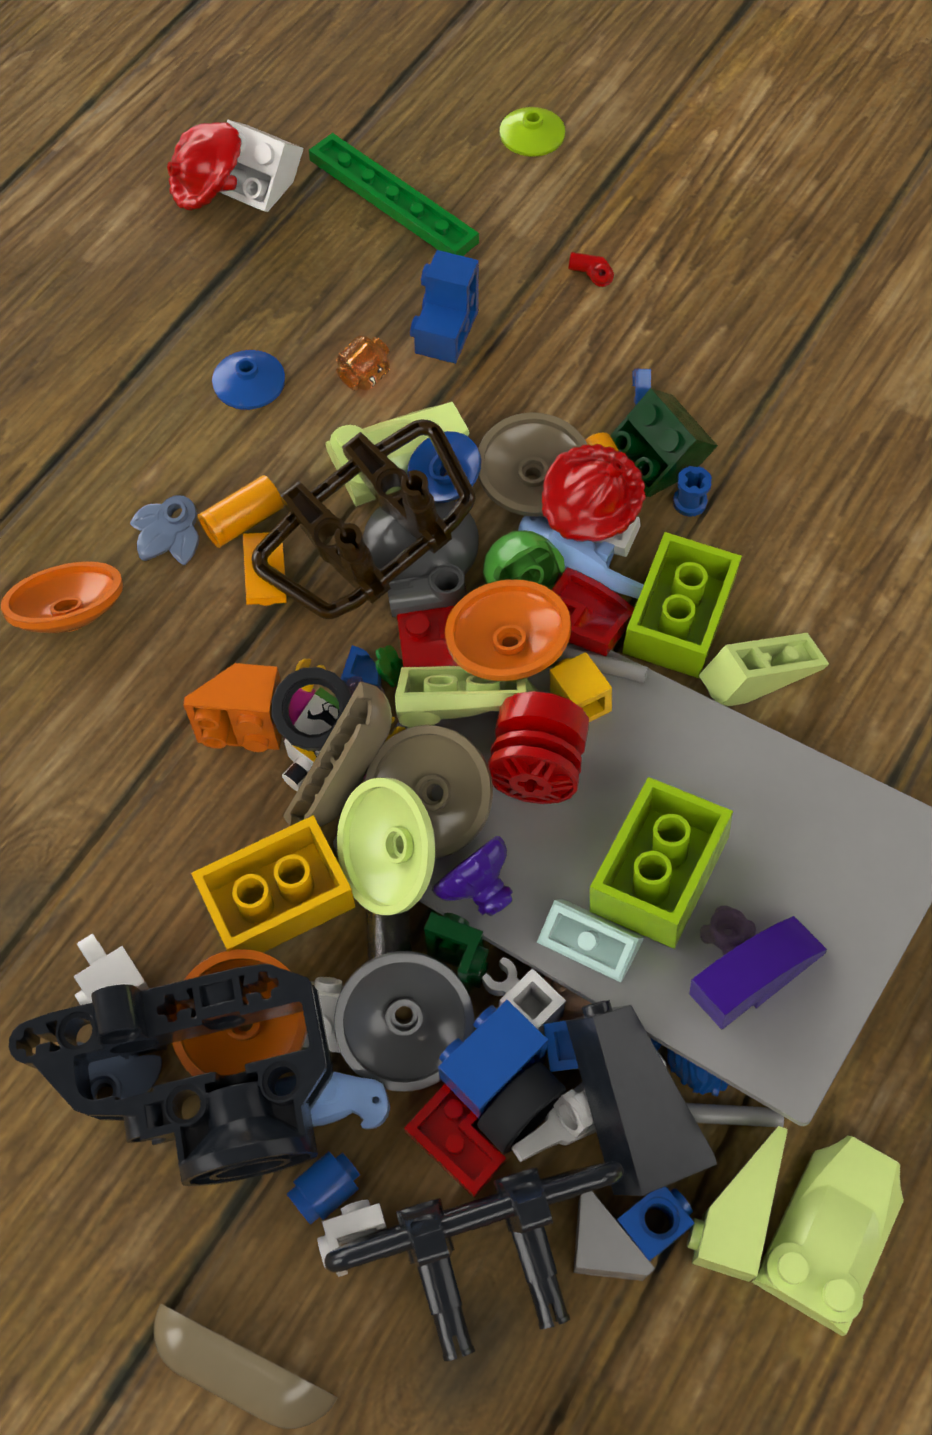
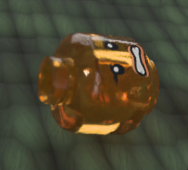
M358 335L337 355L338 368L336 373L350 389L354 391L358 389L368 391L389 372L390 361L387 357L389 349L377 337L370 339L367 336Z

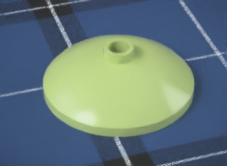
M373 778L361 783L348 797L339 819L337 831L339 865L352 889L353 897L365 909L379 915H394L409 910L422 898L434 870L436 842L430 816L418 795L404 782L394 778Z

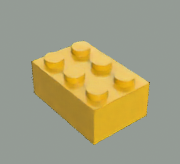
M314 815L191 873L227 952L235 949H247L264 953L355 908L352 889Z

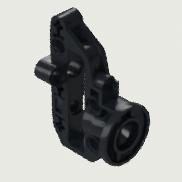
M260 964L229 969L142 991L136 986L129 984L107 986L91 994L92 1003L51 1012L25 1021L13 1030L9 1038L8 1047L14 1059L39 1070L73 1110L102 1121H124L127 1143L152 1140V1145H157L175 1140L183 1186L215 1185L258 1177L306 1163L318 1155L310 1111L331 1080L333 1067L319 993L305 976L271 964ZM273 981L277 987L271 989V998L266 999L261 993L267 991V983ZM180 1003L186 1009L177 1012V1020L173 1021L169 1018V1015L176 1013V1005ZM304 1012L309 1039V1047L305 1050L245 1064V1071L238 1074L220 1075L217 1072H210L153 1086L152 1092L123 1099L116 1096L98 1100L93 1098L88 1070L91 1062L116 1056L129 1059L130 1055H144L162 1049L167 1050V1044ZM91 1024L92 1034L90 1039L86 1043L78 1045L76 1040L79 1030L83 1026ZM40 1038H43L49 1042L40 1044ZM35 1047L36 1054L32 1053V1049ZM284 1073H295L296 1085L294 1090L288 1095L277 1096L275 1091L277 1079ZM192 1095H199L201 1103L198 1113L190 1119H184L182 1115L184 1101Z

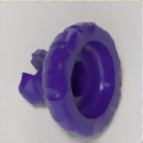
M495 836L432 886L435 896L445 901L472 898L474 903L479 906L478 911L482 916L485 913L492 916L507 907L512 902L511 894L513 891L509 886H505L499 878L507 856L504 840L500 836Z

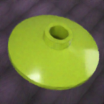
M525 107L509 113L503 119L500 125V138L502 143L516 154L529 157L543 156L561 146L565 138V126L559 116L547 109Z

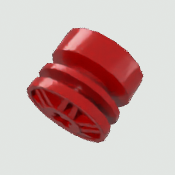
M531 691L517 693L506 698L500 706L495 728L496 740L491 745V757L487 763L494 788L509 797L530 803L552 804L571 799L578 790L579 774L582 768L581 755L585 752L589 731V717L584 710L571 700L553 693Z

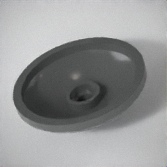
M457 501L435 502L437 514L441 519L448 515ZM381 506L369 518L363 534L364 543L369 548L374 563L379 570L417 540L390 514L383 511ZM468 513L458 528L451 533L452 540L436 553H432L429 550L392 581L430 575L434 568L442 564L456 565L465 575L474 564L479 548L478 529L471 514Z
M411 951L383 954L371 959L358 968L342 988L334 1015L335 1038L347 1064L360 1077L375 1079L383 1083L385 1089L392 1091L420 1090L441 1081L438 1066L442 1063L439 1060L440 1055L454 1040L460 1038L464 1042L474 1030L472 1002L465 985L458 978V975L440 960L426 954ZM407 1006L412 1010L413 1014L408 1019H400L396 1016L395 1012L399 1007Z

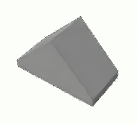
M592 1191L581 1194L578 1201L573 1273L643 1281L655 1269Z

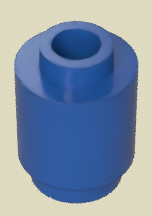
M328 1151L293 1181L296 1186L286 1194L311 1225L319 1217L322 1220L327 1218L359 1190L354 1180L360 1176V1173L343 1152L335 1158Z

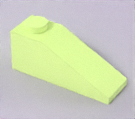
M808 633L727 644L699 674V677L708 689L710 696L716 702L728 707L749 703L825 669L829 663Z
M778 1126L705 1211L702 1219H693L695 1224L690 1228L687 1248L694 1250L692 1264L748 1282L758 1276L788 1129Z

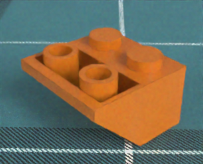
M234 663L187 695L183 705L197 742L210 748H224L226 745L244 747L253 752H264L267 749L280 750L282 735L278 732L272 719V699L277 686L281 683L278 667Z

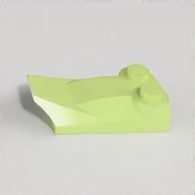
M449 402L402 415L363 429L355 425L341 426L332 433L330 440L326 442V449L336 470H338L348 462L343 453L342 446L359 432L364 434L375 445L409 423L425 419L438 424L444 432L454 431L466 436L470 433L454 403ZM419 436L387 457L397 467L407 473L408 464L413 452L429 437ZM356 475L345 484L356 507L376 499L359 475ZM392 487L385 494L388 495L399 491L401 487Z
M460 666L402 667L395 694L396 714L399 723L407 726V729L420 725H435L441 719H456L489 711H499L505 699L522 692L540 691L534 687L528 677L512 681H493L474 676Z
M849 1135L829 1147L815 1150L762 1259L758 1276L753 1279L752 1283L841 1336L846 1335L853 1319L862 1309L863 1295L904 1201L900 1184V1164L898 1161Z

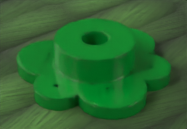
M387 645L384 648L380 647L376 650L378 658L376 661L377 672L384 681L394 688L398 685L403 660L398 657L396 650L391 645Z

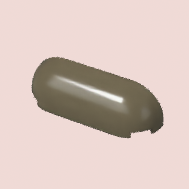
M361 681L358 684L283 815L288 824L294 825L314 815L319 827L341 815L348 797L360 785L369 765L383 746L391 729V707L386 695L378 687Z
M160 1303L154 1322L155 1345L166 1366L182 1378L258 1419L282 1429H296L308 1426L326 1415L335 1404L337 1396Z

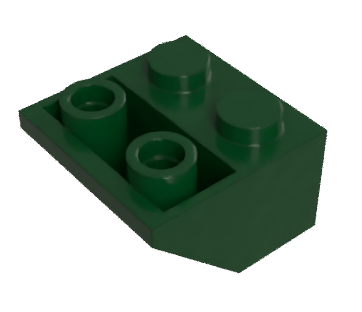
M652 388L648 390L610 435L618 450L625 453L641 471L642 480L645 482L644 493L646 497H651L677 483L678 475L682 469L688 466L699 467L718 446L673 395Z

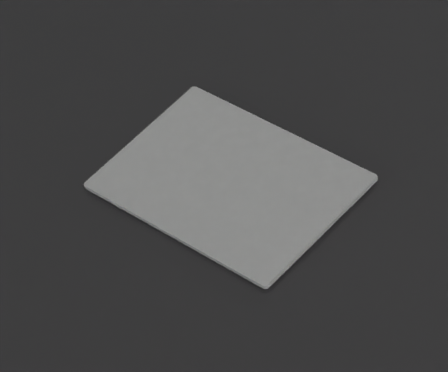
M568 642L567 644L569 648L600 655ZM612 650L606 656L638 664ZM555 661L543 671L528 677L538 691L550 693L549 669L555 667L559 662ZM651 669L648 670L645 683L602 673L612 687V711L589 722L585 752L581 755L582 768L579 774L577 792L571 799L560 803L537 804L509 797L493 786L491 810L484 827L476 838L460 851L449 856L435 858L434 870L429 885L419 901L442 915L448 912L465 918L469 922V926L483 931L484 940L591 1003L610 1000L612 1008L632 1005L650 1038L795 1124L806 1126L813 1119L932 904V807ZM489 711L456 719H441L434 726L445 727L465 736L479 749L488 763L491 757V745L496 740L495 728L499 711ZM648 777H651L733 811L727 843L676 948L673 949L644 936L643 942L622 982H618L537 943V940L554 900L564 899L590 911V885ZM436 785L432 789V797L438 801L443 795L440 785ZM336 836V838H335L334 841H333V845H334V848H335V851H336V852H337V836ZM495 836H500L504 840L507 856L499 878L505 886H509L513 891L511 894L512 902L507 907L492 916L486 913L482 916L478 911L479 906L474 903L472 898L445 901L435 896L432 886ZM795 916L827 949L826 954L758 1008L750 1007L721 1030L689 995L691 979L751 937L785 919Z

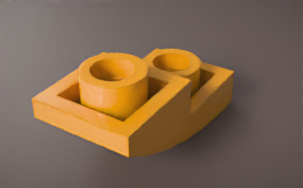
M243 533L246 605L259 604L268 606L275 603H287L286 594L260 578L252 567L253 551L268 533ZM282 542L268 557L267 561L270 566L285 575Z

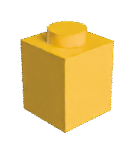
M587 652L574 658L563 659L555 667L549 669L550 693L567 698L580 706L589 717V722L612 711V687Z

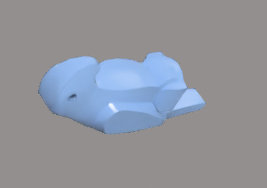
M524 516L522 518L518 531H533L547 538L563 556L565 570L567 567L598 581L614 592L639 599L644 585L609 569L614 554V544L606 541L594 543L588 540L580 542L566 539L559 532L550 528L547 518L543 516Z
M333 1072L331 1080L310 1111L313 1127L336 1122L354 1113L363 1120L360 1124L363 1129H374L382 1125L388 1118L390 1103L383 1083L375 1079ZM295 1075L277 1079L275 1084L277 1096L288 1095L294 1090L296 1085Z

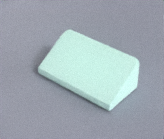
M557 899L552 904L537 943L618 982H622L643 942L644 936L593 914L567 900Z

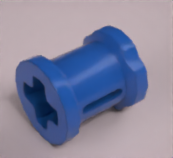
M688 466L679 473L678 490L674 494L673 505L680 514L688 517L697 516L706 509L708 502L706 494L711 489L712 479L707 470L702 467Z

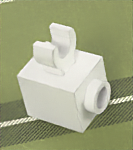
M93 933L77 943L90 964L89 967L74 976L82 989L75 994L80 1005L92 1003L91 994L107 986L129 984L136 986L141 991L150 989L123 946L107 955Z
M503 957L499 961V967L507 974V979L503 982H496L486 973L482 977L484 988L492 995L503 996L499 1000V1006L508 1000L544 1035L543 1024L557 1022L563 1016L566 1000L533 968L519 980L517 978V969L513 962Z

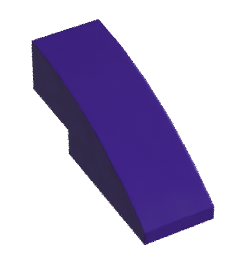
M792 916L738 945L691 979L689 995L723 1030L750 1007L758 1008L826 954L827 949L795 916Z

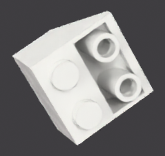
M227 120L232 127L238 130V136L241 138L242 144L240 156L237 158V165L230 174L236 176V189L220 191V193L268 212L294 182L304 148L249 125Z

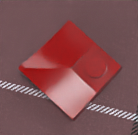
M567 567L552 588V591L563 600L569 611L571 621L569 643L607 656L617 640L627 630L635 608L605 585Z
M454 606L397 614L403 667L459 666L450 655L445 638L446 622Z

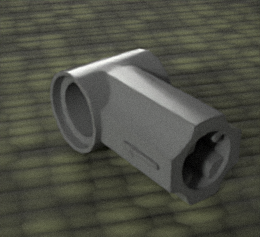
M453 564L439 565L431 571L430 575L391 581L389 583L391 589L388 591L392 617H397V614L454 606L467 595L464 573L458 566Z

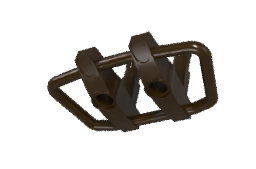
M425 419L413 421L375 445L364 434L359 432L342 446L343 453L348 462L316 488L309 491L298 481L280 495L282 502L289 513L255 547L252 554V567L255 573L319 617L334 619L360 607L366 601L373 604L391 589L389 583L429 550L432 553H436L452 540L451 533L458 528L474 506L476 496L444 431L435 422ZM422 435L430 438L460 497L448 515L443 519L437 514L434 497L429 492L426 475L417 470L406 473L387 457ZM356 475L361 477L379 501L382 510L390 514L417 539L380 570L375 565L371 552L364 543L360 528L352 523H344V521L336 517L322 504V502ZM392 487H401L402 489L397 495L390 496L385 494ZM300 526L317 548L321 558L330 563L355 590L342 598L327 603L270 566L267 561L268 557ZM335 536L336 544H324L328 537Z

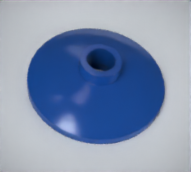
M243 350L227 356L217 365L213 373L212 384L215 394L223 403L236 409L251 410L270 404L281 394L285 385V373L281 363L274 356L258 350Z
M454 431L444 432L471 486H473L481 470V455L478 447L468 436ZM427 438L413 452L407 472L417 470L426 475L429 492L434 497L436 503L456 500L459 498V495L448 475L444 476L446 470L430 438Z

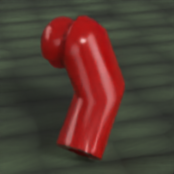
M571 252L568 270L585 272L591 281L599 287H606L613 281L614 272L604 257Z

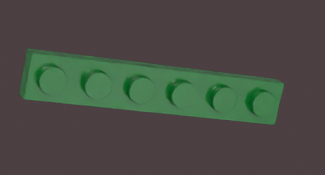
M331 133L309 149L311 162L437 250L464 256L479 244V232L334 133Z

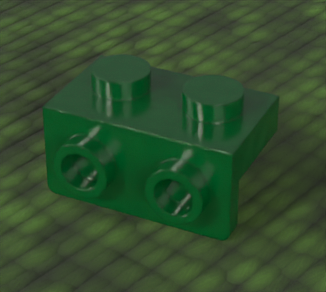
M431 912L424 928L427 955L458 967V978L463 982L470 994L472 986L481 987L482 977L486 974L489 965L486 962L489 949L483 947V931L469 926V922L459 915L446 912L441 916Z

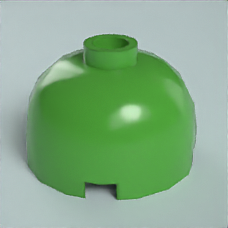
M527 530L513 531L498 539L487 552L483 564L485 584L517 579L532 581L551 590L555 586L554 582L558 574L562 575L565 571L564 558L558 549L543 535Z

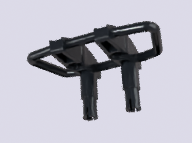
M611 1161L572 1169L543 1179L540 1178L537 1167L494 1180L497 1193L446 1210H443L440 1198L396 1212L399 1225L365 1235L328 1252L324 1263L326 1269L330 1272H342L407 1251L410 1264L417 1265L441 1344L443 1360H455L458 1358L452 1340L454 1335L457 1336L462 1357L475 1352V1348L472 1345L450 1260L451 1253L455 1250L451 1237L505 1220L508 1231L512 1233L526 1282L529 1286L539 1320V1328L547 1329L554 1327L549 1310L550 1303L556 1322L559 1325L563 1324L571 1318L567 1313L556 1276L558 1273L544 1227L553 1224L549 1205L615 1184L623 1178L624 1169L619 1162Z

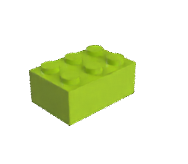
M664 532L628 624L622 653L700 679L699 674L703 671L742 556Z
M648 777L590 885V912L675 949L727 843L733 811Z

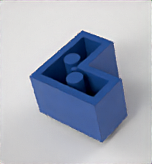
M437 250L431 264L426 263L422 271L421 285L425 286L422 312L420 316H414L410 328V336L414 338L416 354L456 364L478 314L479 260Z
M508 1000L497 1009L493 1005L485 1009L473 1024L476 1030L464 1042L460 1038L454 1040L439 1057V1060L442 1062L438 1066L439 1078L479 1119L496 1097L524 1070L537 1062L545 1063L548 1039Z

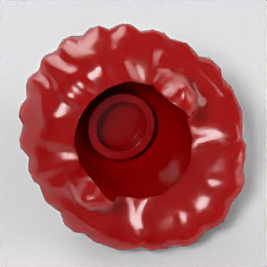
M202 123L191 127L180 136V141L176 144L172 159L167 164L170 176V194L179 208L190 211L200 209L210 204L218 192L236 189V176L230 174L237 165V158L240 156L242 143L241 138L238 136V130L232 127L230 123Z
M595 444L593 446L582 445L580 447H573L567 452L559 454L545 475L544 490L542 492V513L547 518L550 528L559 532L566 539L594 542L622 534L635 521L637 515L641 512L642 503L645 501V482L642 480V473L625 453L616 451L611 446L604 447L601 444Z

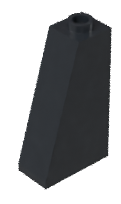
M604 1000L583 1006L584 1016L566 1021L604 1162H619L624 1169L623 1178L611 1185L613 1195L643 1196L717 1165L712 1149L632 1005L612 1008L610 1000Z

